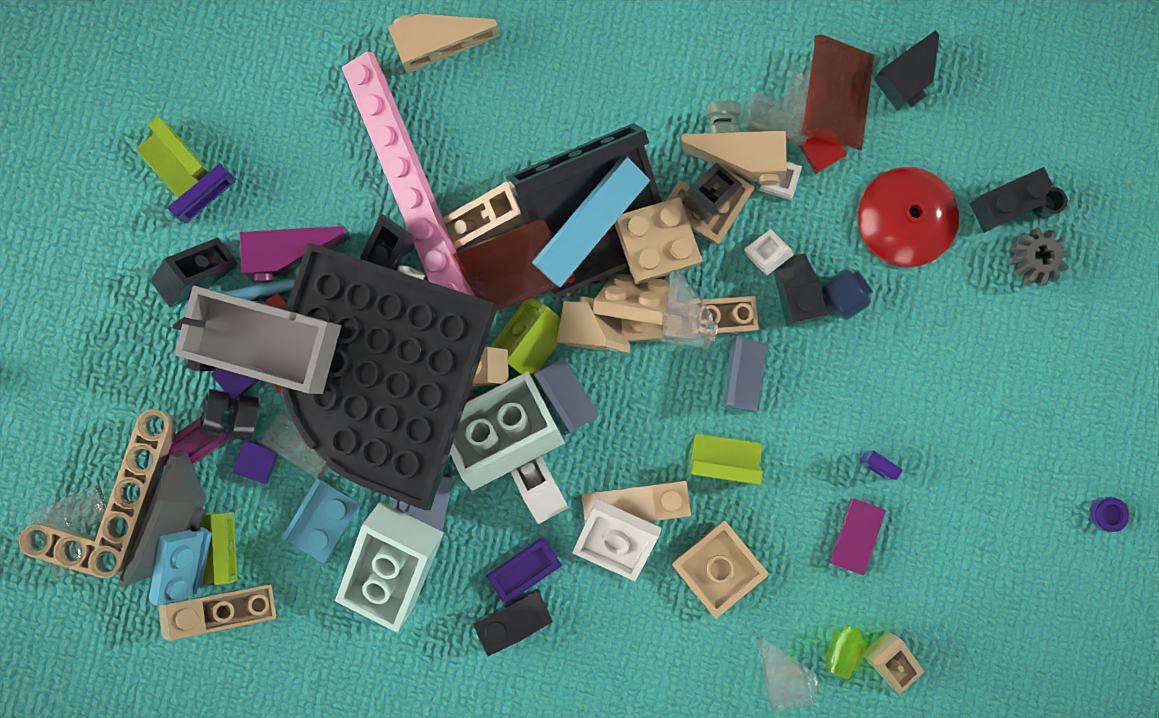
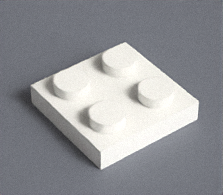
M597 499L572 553L636 581L662 528Z

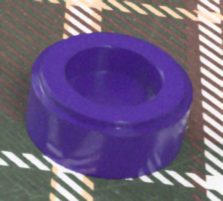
M1104 497L1098 499L1092 505L1090 517L1098 529L1106 532H1118L1127 525L1129 510L1120 499Z

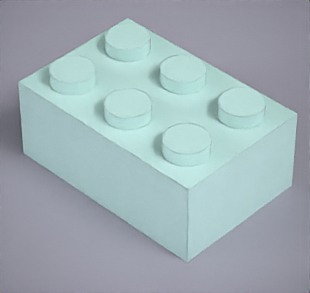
M526 372L466 403L450 454L461 478L473 491L563 445L565 442L529 372Z
M380 501L362 524L335 602L398 633L415 606L444 532Z

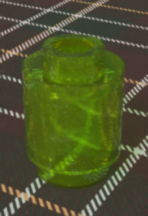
M845 624L842 630L835 628L824 660L827 661L824 670L851 680L853 673H857L869 642L862 638L864 632Z

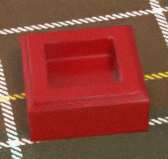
M827 127L799 145L815 174L825 170L847 155L830 127Z

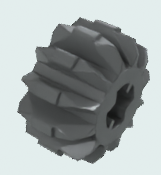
M1035 228L1030 231V234L1024 232L1017 238L1019 243H1014L1009 248L1016 256L1009 258L1007 263L1017 264L1018 269L1013 272V276L1018 277L1024 274V284L1030 285L1035 281L1037 286L1042 287L1047 285L1048 280L1051 282L1058 281L1061 277L1059 271L1063 272L1069 267L1062 259L1068 257L1071 252L1061 250L1060 248L1064 244L1065 239L1060 238L1054 241V230L1042 233L1040 228ZM1035 254L1036 256H1042L1043 262L1041 259H1036Z

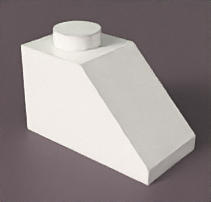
M542 455L510 471L523 500L538 524L569 508Z

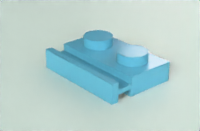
M317 478L283 534L282 539L292 543L298 549L325 564L362 503L326 483L321 478Z
M201 527L196 532L187 530L159 536L149 600L154 605L160 606L187 599L190 594L195 596L201 595L212 533L206 528Z

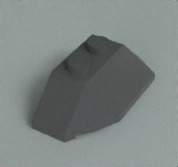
M179 451L170 455L117 585L125 587L153 575L159 536L187 530L193 532L194 529L197 530L201 526L206 515V510L202 508L207 498L188 453Z

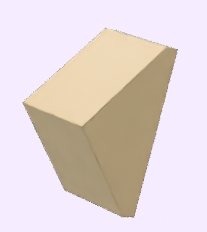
M888 631L882 634L862 653L865 659L898 695L903 693L924 673V670L905 643Z

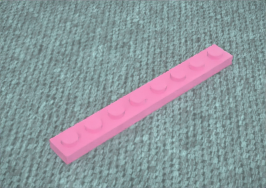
M367 51L343 66L342 69L408 231L412 236L429 282L475 296L375 53Z

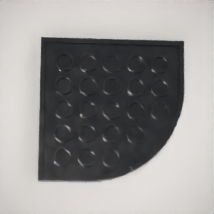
M308 242L286 310L341 325L323 394L305 393L281 386L289 415L310 449H314L326 461L325 464L345 479L419 509L431 510L499 304Z

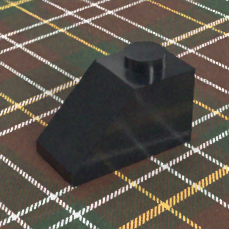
M936 30L882 68L874 78V81L897 111L906 104L913 108L928 96L925 90L934 81L940 36Z
M217 237L164 258L150 282L171 308L189 300L193 286L209 288L233 270L238 263Z
M805 253L792 256L773 271L786 327L819 320L827 315L820 282Z
M538 589L477 618L473 626L488 657L522 641L552 623L553 620Z

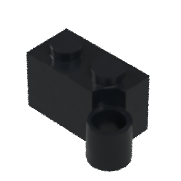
M1042 167L979 196L969 204L983 232L986 233L1031 211L1039 218H1050L1066 208L1068 199L1062 189L1051 187L1053 184L1045 168ZM1046 196L1053 201V210L1046 207Z

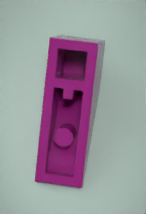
M344 226L240 232L241 273L252 278L255 283L273 282L274 277L285 276L300 267L308 242L331 250L349 240L350 232Z

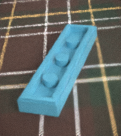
M622 156L532 263L555 285L561 287L649 183V178L627 156Z

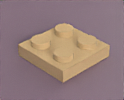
M680 197L624 213L614 223L635 284L695 267L703 262Z
M630 274L612 275L594 300L593 314L662 325L677 300L678 286L670 285L662 279H652L635 284L634 278Z
M722 520L670 563L715 619L769 575L725 520Z

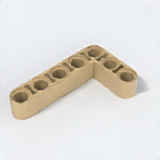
M152 409L143 412L139 416L96 537L51 523L34 524L26 527L19 536L18 543L22 552L30 557L99 578H108L122 574L153 499L177 427L175 418L168 412ZM159 416L164 422V429L155 436L150 431V422ZM143 450H148L152 455V463L146 469L142 468L138 462V457ZM132 483L136 484L141 492L139 499L135 503L131 502L126 494L128 487ZM120 517L124 518L129 526L128 532L124 536L119 535L115 530V523ZM40 530L47 536V544L43 549L39 548L35 542V536ZM73 541L78 542L82 548V554L77 560L69 552V547ZM108 551L116 556L117 563L113 570L106 568L103 563V557Z

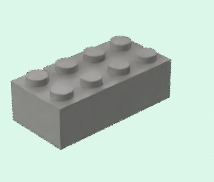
M198 286L192 287L184 317L206 321L205 327L182 324L174 353L175 356L305 393L323 394L341 325Z

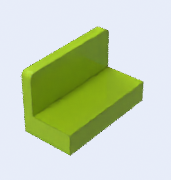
M157 116L147 124L154 134L137 147V152L175 196L179 198L209 171L174 130Z
M528 295L490 347L508 350V365L521 375L529 372L533 379V373L540 370L559 344L556 341L561 318L549 307Z
M695 434L689 474L761 485L763 471L759 470L762 444Z
M234 512L206 514L199 528H206L212 533L203 584L215 583V585L236 582L238 581Z

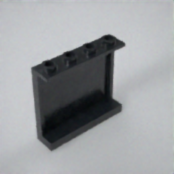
M632 123L506 176L535 258L622 156H627L650 180L622 214L662 202L644 146L649 144L646 130ZM615 224L612 225L561 287L555 285L541 272L546 288L555 298L569 297L577 293L579 288L590 283H601L607 280L611 274L620 270H630Z

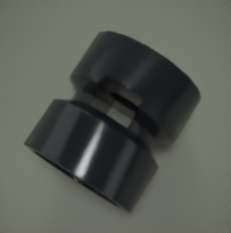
M208 389L201 415L200 433L221 436L224 432H228L230 438L250 441L256 425L259 398L241 394L231 398L229 392ZM223 411H230L228 419L222 417Z

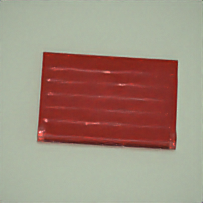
M815 35L801 134L816 136L844 147L862 150L875 55L828 36Z
M544 218L453 254L459 264L460 271L474 295L499 304L497 310L559 287L532 263L553 238ZM573 273L563 283V285L570 284L575 281Z

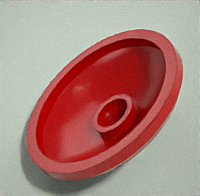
M899 167L879 175L865 189L858 204L857 225L863 242L876 257L898 267H918L936 260L951 246L958 231L959 209L952 191L938 176L921 168ZM910 207H914L919 211L918 218H913L910 215Z

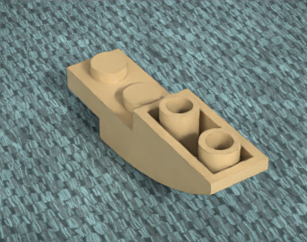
M756 296L701 299L674 303L662 325L618 318V323L628 342L707 337L759 330Z

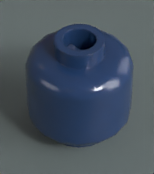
M843 269L823 283L822 292L825 296L823 299L826 311L831 317L838 314L842 319L848 320L871 304L870 294L873 293V290L858 270L853 273L849 269Z

